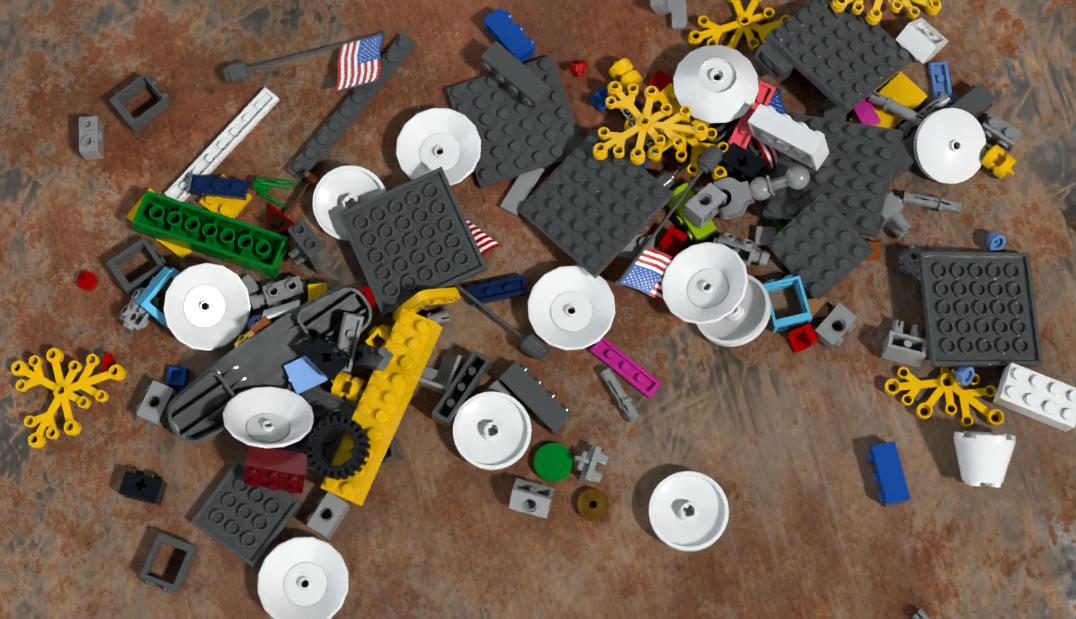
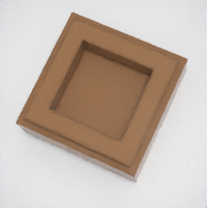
M826 297L819 300L817 298L807 299L812 319L826 318L829 315Z

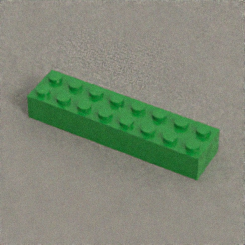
M148 190L132 221V225L138 233L273 278H277L290 248L287 236Z

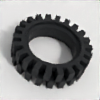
M333 416V419L328 417L325 419V423L319 422L318 425L320 427H314L312 430L315 432L314 435H309L308 437L311 443L306 445L310 449V451H306L307 456L310 457L308 459L309 463L313 465L314 470L330 479L340 480L341 478L345 480L348 479V476H355L354 472H360L362 470L360 466L362 464L366 465L365 457L369 458L370 453L367 452V449H371V445L367 443V441H370L369 436L365 435L367 432L361 428L360 424L343 416L341 418ZM336 431H347L354 440L353 454L344 464L332 466L324 459V442L329 435Z

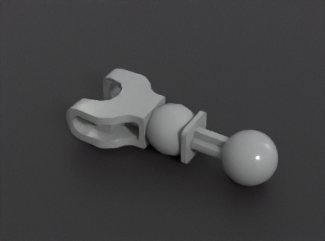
M795 165L790 167L784 176L771 179L769 175H766V178L756 177L749 184L748 181L739 182L734 178L727 177L712 183L723 193L731 194L729 205L719 210L720 219L730 220L742 216L747 207L755 203V200H766L771 194L776 196L774 190L787 186L795 190L803 189L810 180L808 170L801 165Z

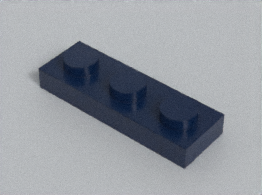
M192 174L189 193L191 195L246 200L249 182L248 180Z
M525 275L469 286L470 294L482 304L529 295ZM472 300L473 306H477L478 304Z

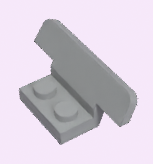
M650 0V6L657 15L672 16L673 30H681L686 27V0Z

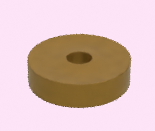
M588 489L579 496L577 508L584 519L598 521L607 514L609 501L601 490ZM591 502H596L597 506L595 508H591L589 504Z

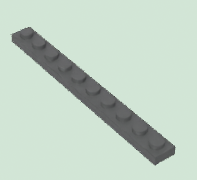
M404 33L400 35L381 58V73L378 82L355 88L288 167L287 172L300 182L305 180L302 175L303 171L306 169L310 173L415 50L418 45L414 40Z

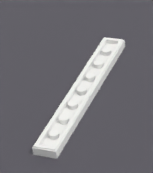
M264 87L164 194L169 198L184 202L191 195L189 190L192 174L209 176L277 104L279 98Z

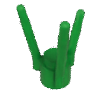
M257 177L254 181L253 189L259 192L258 196L264 197L284 208V204L266 193H270L272 187L290 190L292 187L284 184L297 185L298 182Z

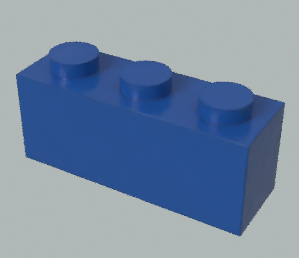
M500 7L483 19L484 28L520 62H525L535 54L534 41L530 37L527 38L525 36L523 28L512 21L513 18L508 11L505 12Z
M895 441L871 446L867 453L869 464L873 465L874 471L872 476L874 482L878 483L879 491H877L879 501L883 502L884 507L908 502L911 498Z

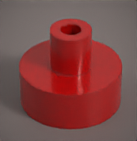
M576 60L569 63L570 72H576L577 78L584 76L583 70L588 68L587 60Z
M85 271L78 276L77 284L82 290L88 292L97 287L98 279L92 272Z

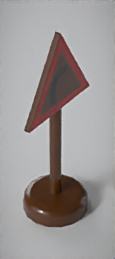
M305 169L302 175L309 181L284 213L272 204L270 205L266 230L280 234L293 226L295 223L287 215L312 185L316 187L320 180Z

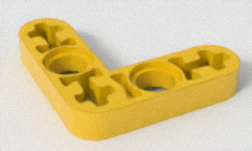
M456 287L423 290L398 307L391 315L394 323H396L402 308L416 314L427 305L452 303L460 299L461 296Z

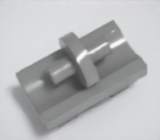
M590 447L589 452L582 451L581 457H574V461L578 463L577 470L582 471L579 478L580 481L600 482L602 472L595 470V466L597 463L605 465L609 455L601 451V447Z

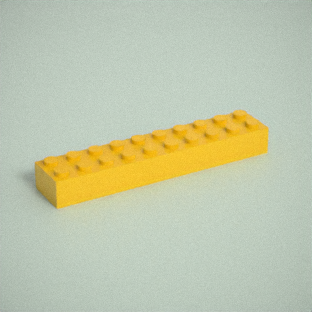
M402 308L384 347L394 356L384 371H373L351 419L360 424L361 428L367 432L365 435L369 436L370 441H367V443L371 445V449H367V452L370 453V456L364 459L367 463L360 466L362 468L360 472H354L355 476H348V479L345 480L341 478L340 480H335L325 476L320 488L360 506L363 505L443 327L436 321ZM345 432L332 460V466L344 464L352 456L354 440L349 432Z

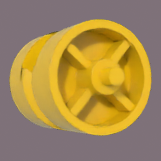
M628 58L616 60L609 70L611 77L622 85L623 93H628L627 87L629 84L635 83L639 86L643 81L639 72L632 70L634 66Z
M996 144L991 150L984 149L985 157L982 159L981 164L987 169H993V174L999 179H1002L1006 174L1010 173L1013 175L1015 173L1012 167L1016 164L1017 160L1010 154L1005 155V150Z
M343 371L337 374L335 380L332 379L330 381L333 383L331 394L340 398L346 396V400L356 404L359 403L366 388V380L358 377L352 378L351 374Z

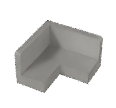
M445 353L439 370L425 366L417 385L445 394L460 372L464 362L461 355L455 357Z

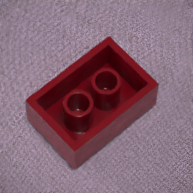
M249 446L243 484H248L251 487H266L273 491L283 490L290 494H302L309 456L280 449Z

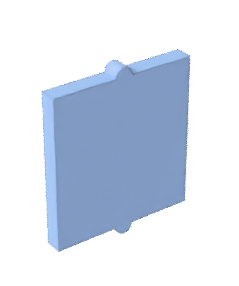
M307 356L284 365L289 376L288 381L292 383L296 394H300L328 381L326 375Z

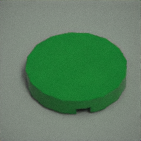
M549 443L542 446L534 458V468L537 475L548 482L564 480L570 474L573 467V458L570 451L558 443Z

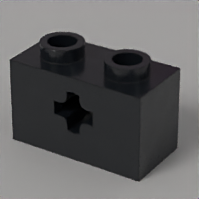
M732 142L723 156L720 166L726 169L727 174H733L741 182L748 181L750 184L753 179L758 177L766 160Z
M323 333L303 353L332 380L349 364L350 360L348 359V354L343 349L339 350L334 345L335 341L329 335L326 336ZM330 353L331 357L326 358L325 355Z
M133 469L132 472L125 471L118 494L123 497L161 506L168 483L162 480V476L151 474V477L145 476L144 472ZM141 485H147L146 488H140Z

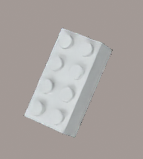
M759 104L748 120L755 139L816 171L829 154L825 135L822 132L809 129L803 122L797 123L793 121L789 115L785 113L780 114L769 105Z
M1010 363L1004 367L993 400L994 404L1065 432L1075 428V387L1015 363Z

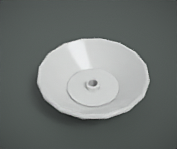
M722 45L703 46L690 52L678 64L673 77L674 94L681 107L689 106L692 117L708 123H728L743 116L753 106L759 91L758 75L750 60L739 51Z
M431 108L417 113L404 124L397 138L396 155L401 169L411 180L442 167L450 186L462 182L474 171L481 155V139L476 126L464 114L450 108ZM442 150L443 153L437 154V151Z
M705 242L691 245L678 253L666 267L662 280L663 300L671 313L684 322L700 325L717 322L731 314L744 299L748 285L746 265L737 252L724 244ZM711 286L709 290H705V288Z
M202 263L188 267L174 278L166 291L163 310L167 326L178 341L192 349L212 351L226 347L240 337L249 321L251 302L248 289L238 274L223 265ZM203 303L207 304V309L205 310L202 309Z
M577 265L561 266L545 273L533 286L527 302L528 319L535 333L549 345L563 350L584 349L599 342L610 330L616 313L614 295L608 283L600 276L595 279L585 269ZM574 309L575 312L573 314H570L568 310Z
M270 386L255 387L238 393L227 402L223 412L225 428L239 441L255 447L278 448L296 443L306 436L312 428L314 415L312 407L302 396L288 389Z
M294 537L277 545L264 559L258 574V595L264 610L273 619H331L342 607L348 592V570L342 555L329 543L314 537ZM304 581L309 582V585L306 588L302 586V583Z

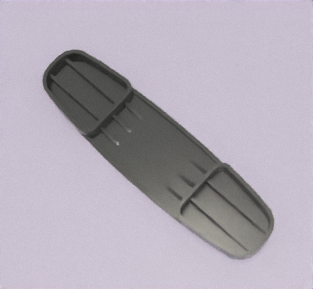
M339 285L295 308L248 338L205 370L169 403L167 418L173 431L182 441L199 443L226 429L223 412L227 402L238 393L255 387L272 386L283 389L287 388L290 382L288 381L289 376L284 365L306 356L303 352L323 333L326 336L329 335L335 341L334 345L336 346L344 312L364 316L361 332L370 324L372 309L365 296L351 285ZM328 353L325 355V357L329 358L331 357V354Z

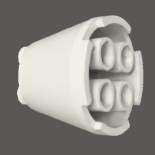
M954 431V444L961 479L964 480V484L981 486V483H984V485L989 487H1001L1013 453L1016 435Z

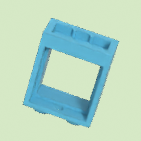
M164 266L135 302L159 323L168 328L165 315L150 303L151 299L170 277L174 279L180 274L175 268L169 269Z
M788 275L783 277V280L776 281L771 279L762 284L768 295L769 292L794 287L802 314L776 320L771 303L769 321L773 333L811 323L812 316L800 276Z

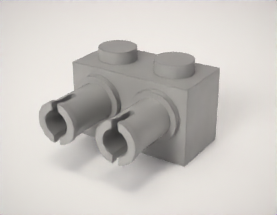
M892 192L887 195L878 231L889 227L899 240L908 233L907 230L912 225L901 214L904 207L902 200Z
M893 320L892 329L883 343L881 358L920 367L926 357L928 346L927 340L922 339L923 327L920 325L919 330H917L918 325H912L911 333L907 335L903 334L905 323L900 321V325H898L899 320Z

